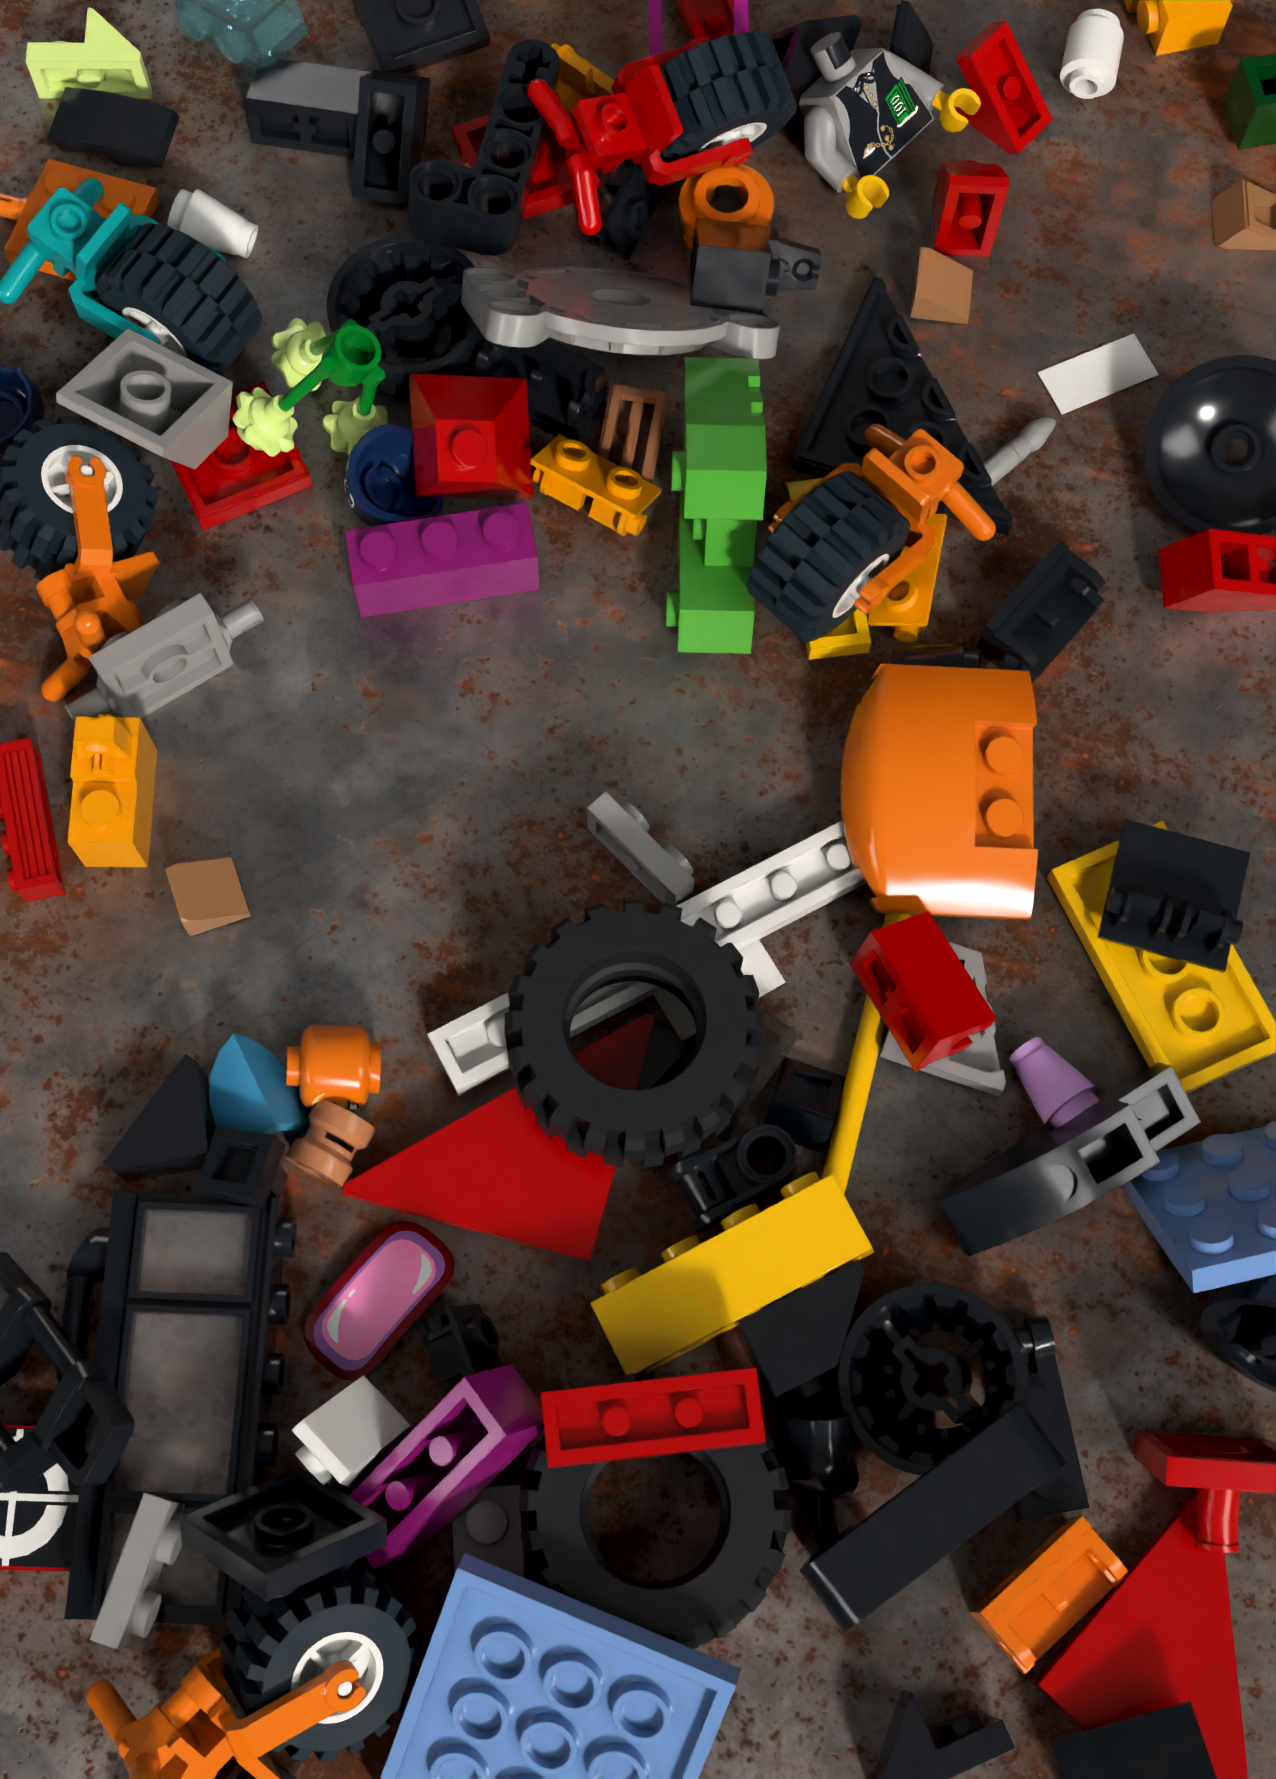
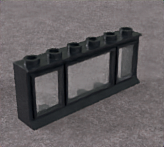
M114 1189L94 1360L99 1363L108 1375L111 1384L133 1416L135 1429L107 1481L104 1484L80 1486L64 1619L97 1620L144 1493L185 1504L181 1514L182 1517L262 1483L265 1465H275L279 1429L277 1423H269L271 1395L281 1394L285 1373L284 1353H275L277 1325L288 1324L291 1306L290 1284H281L283 1257L294 1256L297 1238L296 1217L287 1216L288 1208L279 1197L268 1198L265 1208L223 1202L198 1195L136 1193ZM95 1412L86 1427L84 1450L88 1455L101 1433V1423ZM183 1544L172 1565L163 1563L153 1591L161 1594V1603L154 1623L227 1626L225 1621L231 1608H243L246 1603L241 1595V1592L246 1587L211 1564L203 1554L194 1552Z

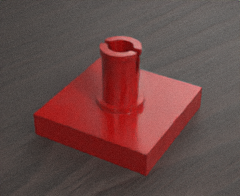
M1135 1430L1134 1458L1166 1486L1197 1488L1195 1536H1193L1192 1541L1194 1547L1219 1553L1238 1552L1240 1491L1276 1494V1443L1266 1439Z

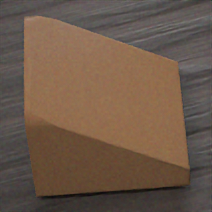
M1241 179L1215 197L1212 202L1214 244L1217 247L1234 250L1276 251L1275 194Z
M920 246L914 274L910 318L968 324L973 270L931 248Z
M232 857L176 863L164 867L180 920L190 937L251 916Z

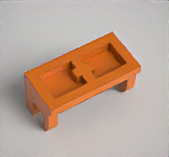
M1083 1516L1071 1517L1060 1525L969 1613L1022 1674H1026L1035 1665V1662L1113 1587H1116L1125 1579L1124 1575L1128 1570Z

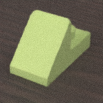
M91 7L87 9L84 43L66 41L27 42L26 64L39 98L61 99L65 87L104 91L136 99H151L152 88L141 52Z

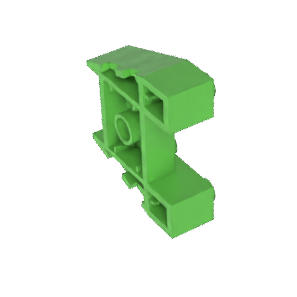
M684 357V451H672L671 491H679L678 590H667L666 627H678V652L751 654L755 607L754 597L747 592L746 586L754 563L757 520H763L767 476L765 416H760V413L763 412L762 393H760L759 359Z

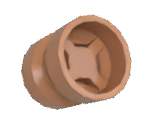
M323 1099L312 1108L308 1115L310 1127L305 1136L294 1140L285 1158L308 1174L332 1186L343 1189L344 1183L348 1182L353 1172L351 1161L356 1151L367 1147L376 1130L371 1124L354 1113Z

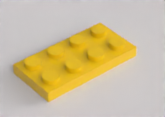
M1164 821L1151 825L1168 830ZM1119 840L1050 871L1047 879L1149 1069L1157 1063L1171 1065L1187 1094L1276 1053V1021L1233 945L1230 947L1226 971L1223 973L1097 938Z

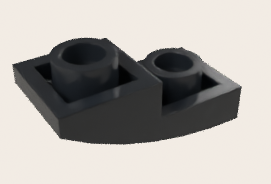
M65 87L47 138L63 151L101 152L108 155L118 165L162 168L180 116L172 109L140 99L98 90Z

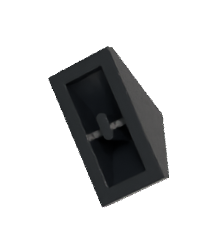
M187 1054L184 1055L104 1161L108 1168L126 1182L202 1169L215 1132V1123L209 1103L208 1076L196 1060Z

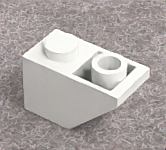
M363 1375L305 1417L292 1431L304 1443L295 1455L323 1485L328 1483L335 1487L340 1483L355 1490L414 1428Z

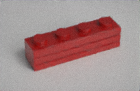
M31 737L0 743V819H4L6 828L5 832H1L0 837L5 854L10 855L12 868L7 869L10 889L12 892L17 891L22 899L28 903L39 899L51 898L52 896L64 895L65 889L41 752Z

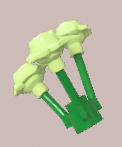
M295 318L291 320L285 331L275 333L271 338L273 347L278 351L272 353L270 363L282 372L286 384L292 389L287 394L277 395L274 398L259 387L254 388L250 394L248 392H240L236 397L238 409L232 418L237 426V433L245 443L251 445L255 450H263L269 456L274 457L280 451L289 452L294 448L293 433L298 428L296 420L291 417L294 413V406L310 391L317 390L324 379L328 378L334 384L346 387L362 383L363 388L360 397L351 402L335 401L331 407L332 414L326 415L323 418L322 426L330 434L332 450L345 452L349 456L354 445L361 437L380 425L389 424L388 410L381 405H373L377 386L386 376L384 370L377 365L380 362L382 353L378 339L367 328L358 325L354 319H347L340 329L327 336L320 322L313 321L306 326L302 319Z

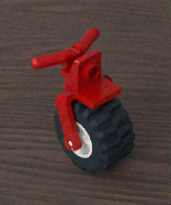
M761 32L735 33L710 40L709 36H702L687 42L679 48L627 63L623 66L611 87L613 95L581 99L572 107L576 121L545 80L534 79L527 86L529 99L553 130L558 145L560 147L564 146L568 159L565 162L572 179L578 225L581 232L588 236L597 234L602 227L594 170L600 168L602 174L609 173L626 159L632 158L634 165L641 164L647 182L664 186L720 167L732 168L748 161V156L754 153L753 148L782 129L797 111L795 98L772 39L768 34H762Z

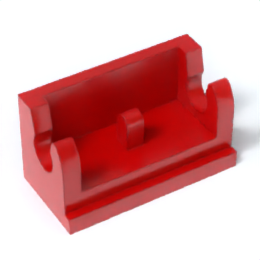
M929 911L871 931L849 964L915 1072L925 1068L928 1064L969 1047L973 1044L969 1035H974L989 1028L997 1019Z

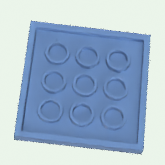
M465 1553L457 1567L380 1779H698L736 1688L740 1668Z

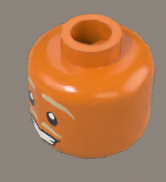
M309 1025L301 1035L300 1047L287 1046L286 1086H299L300 1100L305 1107L312 1109L318 1102L324 1099L344 1109H359L366 1104L369 1094H379L380 1042H370V1036L364 1027L359 1025Z

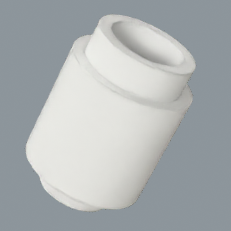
M1090 9L1081 13L1069 28L1060 72V81L1067 91L1079 98L1092 99L1105 95L1116 84L1124 33L1120 27V21L1115 14L1104 9Z

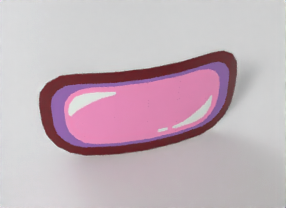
M405 1221L392 1224L384 1229L343 1272L310 1312L305 1322L304 1339L310 1353L330 1373L340 1379L355 1381L363 1375L367 1377L377 1368L410 1326L447 1287L453 1278L455 1262L451 1251L432 1232L417 1223Z

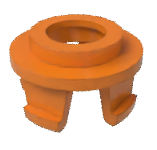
M744 164L732 168L720 167L687 178L679 195V214L686 230L683 242L687 248L692 251L696 217L769 226L773 216L774 196L766 179L759 172ZM730 185L737 187L739 200L745 206L736 212L724 213L712 208L708 202L714 198L717 186Z

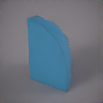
M233 1034L219 1050L210 1074L209 1103L216 1127L269 1135L285 1131L289 1140L307 1131L310 1127L308 1115L311 1109L302 1104L299 1096V1086H286V1066L269 1049L252 1038Z

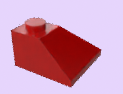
M413 373L409 376L416 497L531 499L534 497L532 465L530 464L531 445L526 379Z

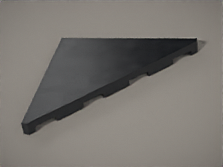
M874 277L792 456V469L824 478L842 463H858L862 467L864 456L872 449L866 444L864 433L873 424H880L905 440L916 430L923 429L963 463V473L957 481L994 521L996 526L995 532L1009 536L1013 517L1009 510L1004 508L991 485L992 479L973 444L967 441L955 419V411L936 377H932L920 355L921 349L904 318L897 313L887 294L886 285L882 279ZM942 501L938 503L935 514H946L948 518L959 521Z

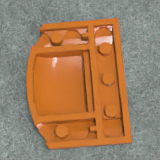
M880 664L871 679H875L863 696L861 703L856 706L850 721L844 745L840 780L841 814L847 848L854 870L858 867L860 868L863 877L876 895V898H871L869 902L877 914L918 915L929 911L932 916L1028 920L1031 918L1038 859V849H1034L1033 728L1037 725V716L1030 672L1022 670Z

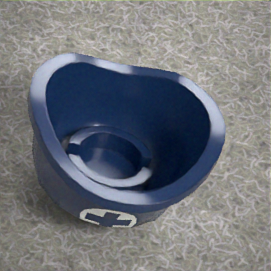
M394 424L380 425L361 437L354 445L346 463L345 494L352 510L363 522L370 526H378L439 515L444 504L443 497H416L413 436L411 430Z

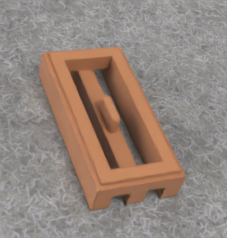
M611 383L598 455L610 461L622 400L632 401L620 467L633 469L645 403L655 405L641 475L643 479L654 484L669 404V392Z

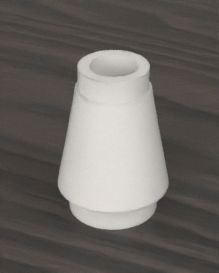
M185 189L179 191L173 202L167 226L189 235L217 252L235 256L239 255L244 258L250 256L258 235V225L249 222L248 219L200 189H196L194 193Z

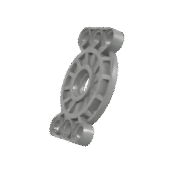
M472 267L463 271L461 304L484 338L495 344L510 347H532L548 338H553L589 349L633 355L660 356L684 354L700 350L706 345L744 358L768 359L776 355L780 323L763 308L762 314L692 306L690 304L689 284L678 280L634 271L599 267H546L527 270L518 274L488 267Z

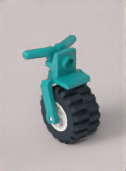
M95 178L85 179L72 192L63 187L57 189L28 224L27 235L30 239L0 280V302L4 304L16 302L46 260L54 264L53 270L62 277L69 271L74 273L76 280L68 290L80 319L115 339L124 331L130 329L223 376L262 326V314L258 309L255 298L241 278L226 263L225 258L214 249L205 246L177 229L175 230L160 224L144 214L131 215L132 210L122 202L105 219L92 209L104 194L103 185ZM95 298L100 300L101 304L95 302Z

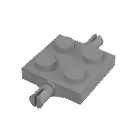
M201 593L187 601L178 600L165 606L154 620L133 632H122L114 635L101 646L100 651L89 656L88 658L98 674L96 684L98 688L72 703L64 705L74 723L76 716L97 717L98 714H104L109 710L120 714L122 717L141 719L234 665L229 652L233 642L232 639L255 625L263 623V617L251 598L220 617L212 611Z

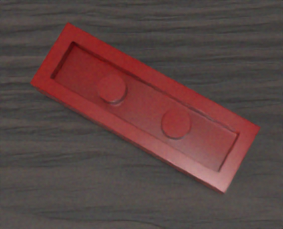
M757 1368L541 1392L548 1468L755 1445L766 1442Z

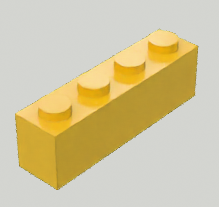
M816 1171L808 1173L780 1190L784 1200L762 1212L756 1203L748 1205L724 1218L721 1224L725 1231L702 1244L697 1235L688 1237L664 1250L661 1256L665 1263L641 1276L638 1268L634 1267L604 1282L601 1287L605 1295L590 1304L625 1374L634 1373V1377H642L734 1328L737 1322L856 1260L860 1261L875 1253L834 1175L831 1174L820 1180Z

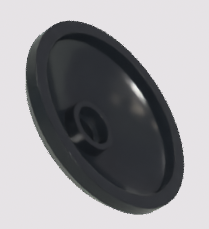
M1232 355L1205 362L1181 376L1165 392L1154 409L1146 431L1144 447L1145 467L1149 482L1163 507L1176 520L1196 532H1202L1210 528L1262 535L1276 529L1275 360L1253 355ZM1234 438L1243 440L1247 446L1246 456L1240 461L1229 460L1224 454V445L1227 441Z

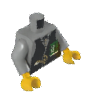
M831 33L817 41L810 49L822 76L801 94L799 101L804 117L805 158L826 180L829 186H832L838 193L845 191L848 194L845 201L848 214L853 218L862 219L870 213L873 206L881 208L889 197V189L886 183L881 178L875 176V174L934 120L931 113L934 107L940 111L939 120L943 128L954 133L962 131L969 123L967 118L958 114L955 107L961 108L969 115H975L981 106V101L974 91L966 88L957 89L951 95L943 92L945 88L943 83L884 48L849 51L841 33Z

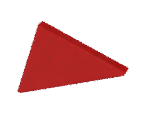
M646 1013L575 1053L574 1056L577 1062L590 1076L606 1085L625 1090H637L654 1030L656 1016ZM515 1087L344 1183L342 1195L350 1199L591 1263L616 1167L603 1165L604 1156L588 1152L584 1159L568 1151L566 1141L558 1135L550 1138L537 1125L536 1115L531 1108L525 1109Z
M1196 1489L1124 1575L1125 1579L1113 1588L1034 1684L1083 1731L1191 1701L1217 1779H1248L1225 1553L1202 1550L1194 1547L1192 1544L1193 1536H1195Z

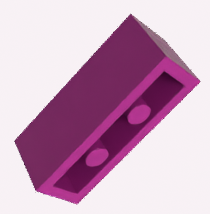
M528 502L344 531L352 583L361 618L540 590L538 556Z
M512 1364L465 1376L349 1495V1497L387 1519V1546L365 1555L373 1569L424 1550L544 1430L542 1405Z

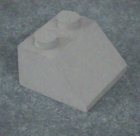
M127 329L56 393V403L163 458L196 469L228 437L233 382Z

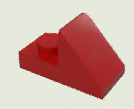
M1007 21L991 22L955 57L970 90L974 91L981 101V106L975 115H969L959 107H955V110L958 114L967 118L970 125L1009 154H1018L1053 120Z

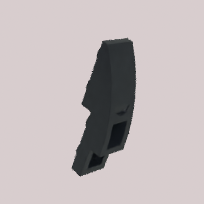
M1157 1063L1053 1132L1043 1128L1038 1129L935 1196L934 1200L963 1253L971 1256L1035 1231L1122 1186L1159 1163L1160 1160L1156 1151L1201 1121L1172 1066Z

